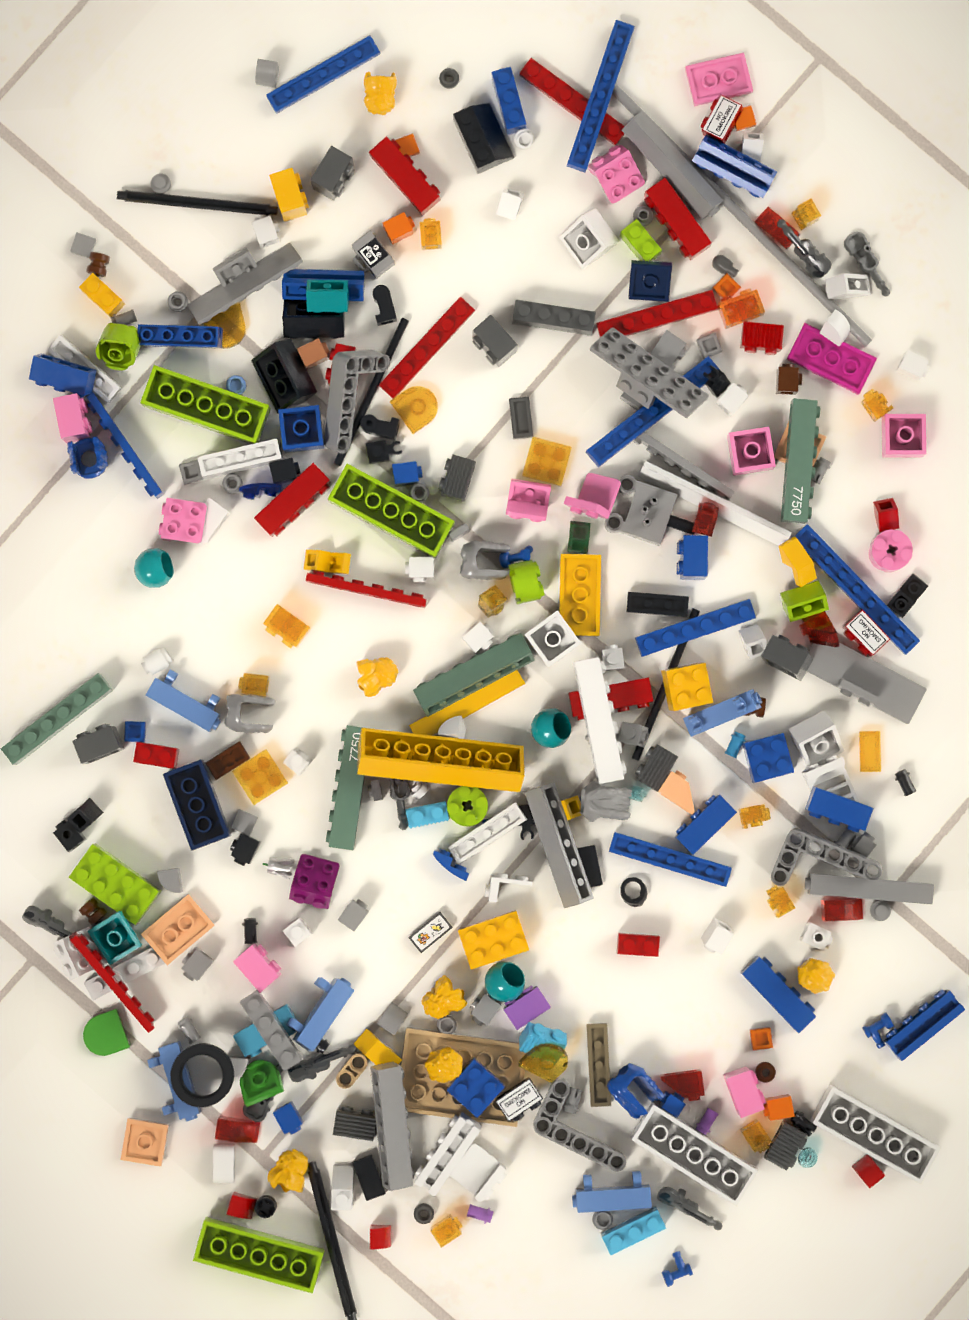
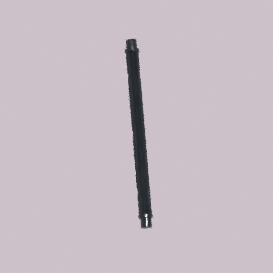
M129 190L117 191V200H124L125 202L266 216L278 215V206H270V204Z
M316 1161L308 1163V1175L345 1317L348 1320H357V1311L320 1169L317 1167Z

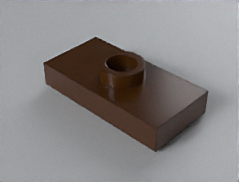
M239 741L205 764L215 780H218L251 758Z

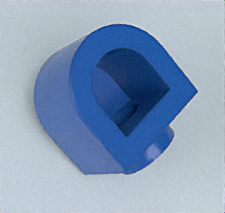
M665 1090L663 1092L664 1097L661 1100L659 1099L661 1102L659 1106L678 1118L686 1105L683 1102L685 1098L676 1092L672 1095Z

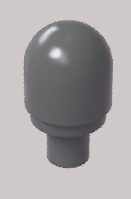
M717 255L712 260L713 268L721 274L726 275L729 273L736 277L739 270L732 266L731 260L724 255Z

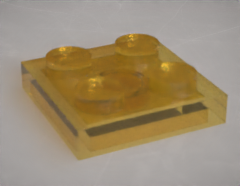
M532 437L522 476L561 487L572 447Z
M267 749L232 771L253 805H256L288 784V781Z

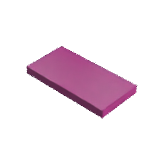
M804 323L786 360L859 395L877 358L845 342L839 347L821 335V330Z

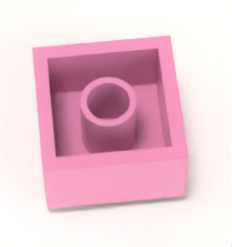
M77 393L53 398L61 439L68 443L70 441L77 442L85 438H91L90 433H93L91 421H88V418H86V413H89L87 402L80 398Z
M885 414L882 417V458H922L926 455V414Z
M769 427L731 432L727 435L733 476L773 470L776 467Z
M253 944L233 962L261 993L281 975L279 971L281 967L275 960L270 961L267 958L268 952L261 944L258 946Z
M745 1066L723 1075L737 1114L741 1118L764 1110L763 1104L766 1101L762 1091L756 1088V1084L759 1082L753 1070H749Z

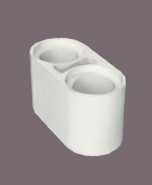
M214 1144L213 1183H234L235 1144Z

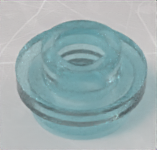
M636 785L629 788L632 790L630 799L643 802V799L647 797L644 788Z
M810 1147L804 1148L798 1156V1163L804 1168L813 1167L818 1160L815 1150Z

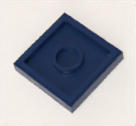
M631 260L628 299L669 302L672 262Z

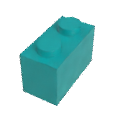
M307 280V312H348V280Z

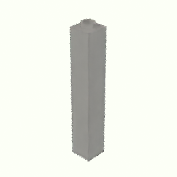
M643 111L631 118L622 129L625 135L661 175L668 180L670 185L702 220L708 215L713 217L720 210L718 206L724 200Z
M809 873V877L805 878L804 888L808 890L807 894L933 905L934 884L882 879L870 881L859 877Z

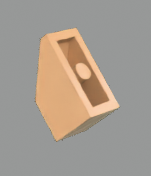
M677 770L675 773L670 771L658 793L689 814H693L694 806L689 782L685 780L687 777Z

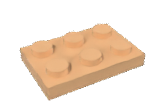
M188 894L142 932L141 935L168 966L215 925Z

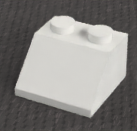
M597 209L583 214L559 237L582 270L606 254L619 242V239Z
M558 611L524 634L548 668L582 644Z
M825 710L789 728L793 742L807 767L816 763L819 765L825 762V759L845 751L836 726Z

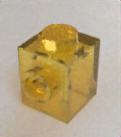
M435 218L424 219V222H420L422 250L442 249L440 221H436Z
M244 673V676L239 679L238 689H242V694L267 697L270 677Z
M758 1119L740 1129L754 1153L757 1151L762 1153L770 1147L769 1144L772 1141Z
M450 1214L430 1227V1232L442 1248L462 1235L461 1228L463 1225L457 1216L453 1218Z

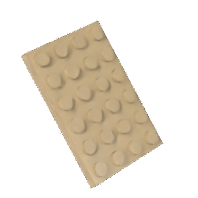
M406 1028L401 1067L404 1071V1079L402 1081L406 1091V1099L404 1101L408 1112L453 1118L455 1115L459 1117L461 1112L477 1122L517 1127L518 1121L514 1122L511 1120L508 1122L495 1099L478 1118L475 1117L447 1091V1087L452 1081L442 1083L432 1081L429 1078L430 1075L425 1068V1062L430 1052L441 1050L445 1047H451L463 1058L462 1070L475 1057L505 1084V1088L497 1095L499 1097L524 1079L527 1053L519 1050V1043Z

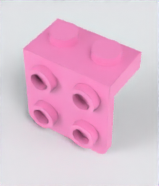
M622 145L613 146L609 149L608 153L594 158L591 161L592 163L588 165L590 173L597 177L608 200L613 204L642 187L645 183L629 150Z
M588 473L578 499L566 496L564 504L570 507V511L575 514L581 515L586 513L587 516L594 519L598 517L608 519L621 482L614 478Z
M511 479L506 515L513 519L528 518L533 522L546 521L551 485Z
M167 498L166 503H163L162 506L163 523L159 525L161 539L165 541L177 540L201 543L207 510L206 504Z

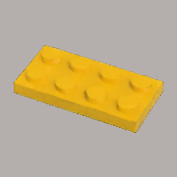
M560 554L559 613L576 636H600L601 555Z

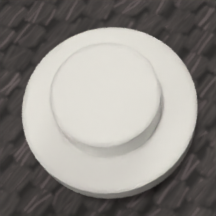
M520 129L514 135V143L520 149H527L534 142V136L528 129Z
M417 781L410 788L412 790L410 795L416 799L423 797L429 790L427 782Z

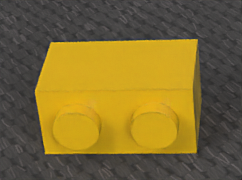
M94 273L79 286L80 290L110 318L114 317L113 314H117L125 305L123 300Z

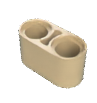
M362 1052L354 1053L336 1076V1082L339 1087L344 1089L350 1088L366 1069L368 1058ZM355 1057H361L364 1060L362 1067L354 1066L353 1059ZM343 1073L349 1074L351 1082L348 1084L342 1083L340 1075Z

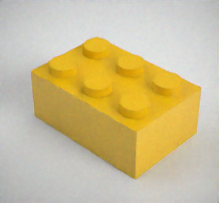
M516 910L458 929L471 970L529 950Z

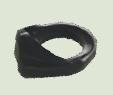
M627 878L620 887L622 899L632 907L642 906L647 899V887L639 878ZM630 882H637L641 888L640 896L635 899H631L625 893V887Z

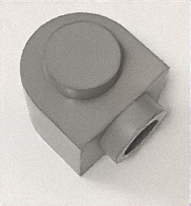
M865 831L860 837L857 835L850 843L852 846L851 850L868 857L876 847V844L873 842L875 838Z

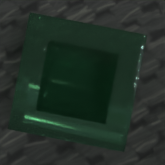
M570 521L567 552L588 553L591 523Z

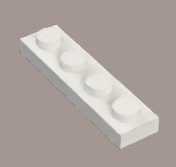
M59 335L47 351L56 358L97 370L93 391L107 403H110L122 389L117 382L63 335Z
M515 802L449 846L448 849L460 865L525 822L527 818Z
M150 948L112 969L116 973L114 975L118 982L122 980L127 984L165 963L153 948ZM99 975L84 982L92 1001L112 991Z

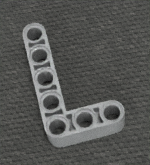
M374 350L342 351L335 354L332 361L324 445L326 448L341 454L349 450L352 439L358 375L386 371L390 365L388 355Z
M795 828L788 833L771 873V881L777 886L787 884L801 852L870 881L880 878L882 866L876 860L802 829ZM793 833L801 835L802 841L800 843L792 842L791 835ZM812 841L820 843L821 849L819 851L811 850L810 843ZM832 849H836L840 853V857L836 860L831 859L829 856V851ZM785 852L793 854L794 860L792 862H786L783 859ZM851 857L857 858L859 866L855 868L850 867L848 859ZM874 865L878 868L879 872L877 875L872 876L868 874L867 868ZM777 871H783L786 874L784 881L776 879L775 873Z
M564 1078L554 1079L534 1119L533 1126L535 1132L612 1171H622L626 1166V1159L623 1153L556 1120L569 1094L570 1086ZM561 1082L566 1085V1090L563 1093L555 1091L557 1083ZM549 1101L557 1103L555 1111L550 1112L546 1109V1104ZM546 1120L548 1122L547 1129L539 1130L537 1128L538 1121ZM564 1129L567 1132L566 1137L558 1139L555 1136L557 1130ZM577 1138L585 1140V1145L582 1148L574 1146V1141ZM601 1147L604 1150L603 1155L600 1157L593 1156L594 1148ZM613 1157H621L622 1163L619 1166H613L611 1164Z

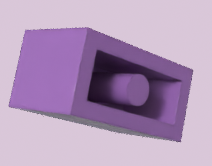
M531 985L523 990L521 997L504 1003L506 1007L503 1010L516 1030H519L551 1008L538 986L533 988Z

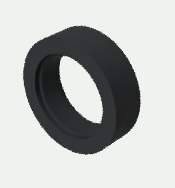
M207 1043L195 1044L186 1048L175 1059L170 1074L171 1085L175 1094L184 1103L193 1107H209L220 1102L230 1091L234 1081V1067L229 1056L221 1048ZM206 1055L212 1057L221 1067L222 1082L220 1087L212 1094H194L184 1084L182 1077L183 1068L186 1062L194 1056Z

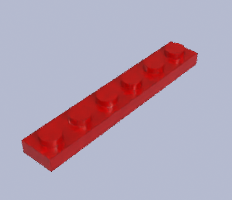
M530 58L520 71L519 76L582 121L588 99L533 58ZM605 113L599 135L616 146L625 135L622 131L625 126L608 113Z
M709 290L596 323L599 337H602L611 328H615L625 336H630L717 311L718 307L713 290Z
M460 296L379 384V387L394 400L472 316L475 309Z
M315 570L312 571V574L307 573L305 581L312 584L425 608L427 599L423 598L424 595L412 592L410 596L403 594L404 590L392 588L391 591L383 590L384 586L372 584L371 587L365 586L363 581L352 579V582L344 581V577L332 575V578L325 577L323 572Z
M76 931L69 936L71 943L143 1028L150 1033L155 1028L153 1016L148 1011L144 1013L140 1008L142 1004L135 995L131 997L127 993L129 988L122 980L119 982L114 977L116 973L109 965L105 967L100 961L103 958L96 949L92 951L89 948L88 944L90 942L83 934L78 935Z

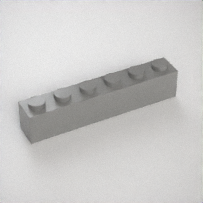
M553 782L524 792L564 909L594 899L555 783Z
M395 1062L370 1066L382 1185L389 1191L413 1186L414 1170L411 1167L412 1150L409 1147L408 1140L410 1139V1130L407 1127L406 1120L408 1119V1111L404 1101L406 1099V1091L402 1081L404 1079L403 1068Z

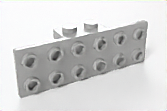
M291 243L286 244L257 263L254 261L249 250L245 248L212 268L221 284L190 302L187 306L199 325L208 322L213 316L228 310L233 304L243 301L248 295L261 290L266 284L278 280L286 272L296 269L299 264L303 263V260Z
M615 328L609 329L590 347L591 352L621 372L616 387L647 409L653 405L655 398H658L680 415L688 418L709 397L706 392Z
M821 632L817 634L808 651L813 661L807 672L841 689L840 693L848 697L852 695L859 699V703L867 707L871 705L905 724L910 723L927 691L925 687Z

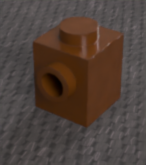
M782 364V367L777 369L776 394L796 395L798 393V385H802V373H799V368L794 367V364Z

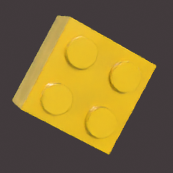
M293 168L270 174L269 176L284 222L307 215L306 209L309 208L305 192L300 193L303 186L299 173H294Z
M699 662L661 670L668 709L670 711L713 703L706 663Z

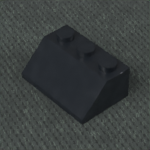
M490 103L469 106L453 114V121L477 174L514 158Z
M284 299L282 316L284 338H344L345 312H307L306 300Z
M291 338L273 343L251 360L277 414H279V409L292 408L308 400L318 392Z

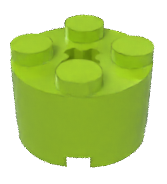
M108 323L96 347L97 358L100 361L102 359L106 363L105 366L110 369L119 371L128 369L129 366L135 363L141 348L137 328L124 324Z
M528 560L508 565L512 590L516 595V604L540 600L542 596H545L543 585L537 579L541 575L536 561Z
M458 787L450 794L447 801L449 816L455 823L461 826L478 824L484 819L488 810L487 798L477 787ZM468 800L472 801L471 806L473 807V809H468L465 812L463 810L464 806L462 805V802H468Z

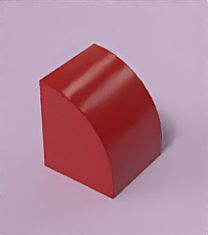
M894 499L874 501V514L879 533L886 530L899 529L898 508Z
M868 1154L851 1166L869 1189L886 1176Z
M233 1192L226 1215L252 1219L258 1198Z
M371 1225L370 1250L391 1247V1225Z

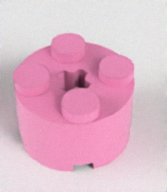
M886 530L872 540L868 552L869 559L877 569L885 572H895L908 564L912 558L913 547L910 539L902 531ZM889 547L890 549H894L895 552H893V555L891 553H887L886 550H888Z

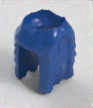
M98 437L85 438L75 444L72 441L67 443V452L70 455L71 463L70 468L73 474H78L85 479H93L103 474L109 466L105 445ZM93 451L95 453L97 461L95 465L91 467L83 465L81 458L84 452Z
M629 1063L619 1069L618 1075L615 1078H611L608 1081L607 1088L614 1096V1099L618 1101L629 1115L638 1119L640 1116L648 1114V1112L627 1089L632 1080L651 1102L661 1100L664 1094L643 1068Z

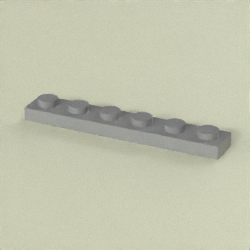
M644 432L633 441L638 445L640 443L647 447L646 450L652 455L657 456L659 454L664 458L663 461L671 467L677 466L681 469V474L687 478L692 476L698 480L697 484L706 490L709 487L715 491V495L729 501L735 491Z

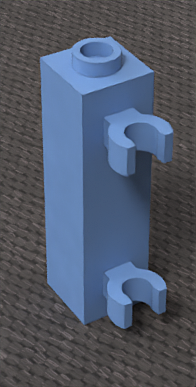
M169 670L164 681L158 678L154 679L146 693L147 697L208 732H212L213 729L217 730L222 720L219 719L221 714L215 712L214 709L219 703L220 697L212 694L206 706L172 687L178 676V673Z
M752 689L683 718L692 737L762 708L760 705L762 700L759 693Z
M318 977L314 984L325 992L303 1024L294 1018H290L286 1024L297 1032L292 1040L308 1052L315 1050L355 991L350 987L352 984L342 977L341 979H333L331 983L322 977Z
M177 1041L159 1047L160 1056L148 1059L147 1062L149 1068L161 1064L164 1066L174 1103L162 1107L163 1115L177 1112L180 1120L185 1118L186 1121L198 1118L197 1114H200L201 1108L184 1103L175 1094L171 1085L170 1074L172 1065L177 1056L183 1052L181 1042ZM186 1062L182 1073L185 1086L192 1093L196 1094Z
M632 1171V1186L592 1188L591 1174L583 1175L584 1189H576V1195H572L573 1208L577 1207L578 1213L652 1208L651 1188L649 1184L642 1185L640 1171Z

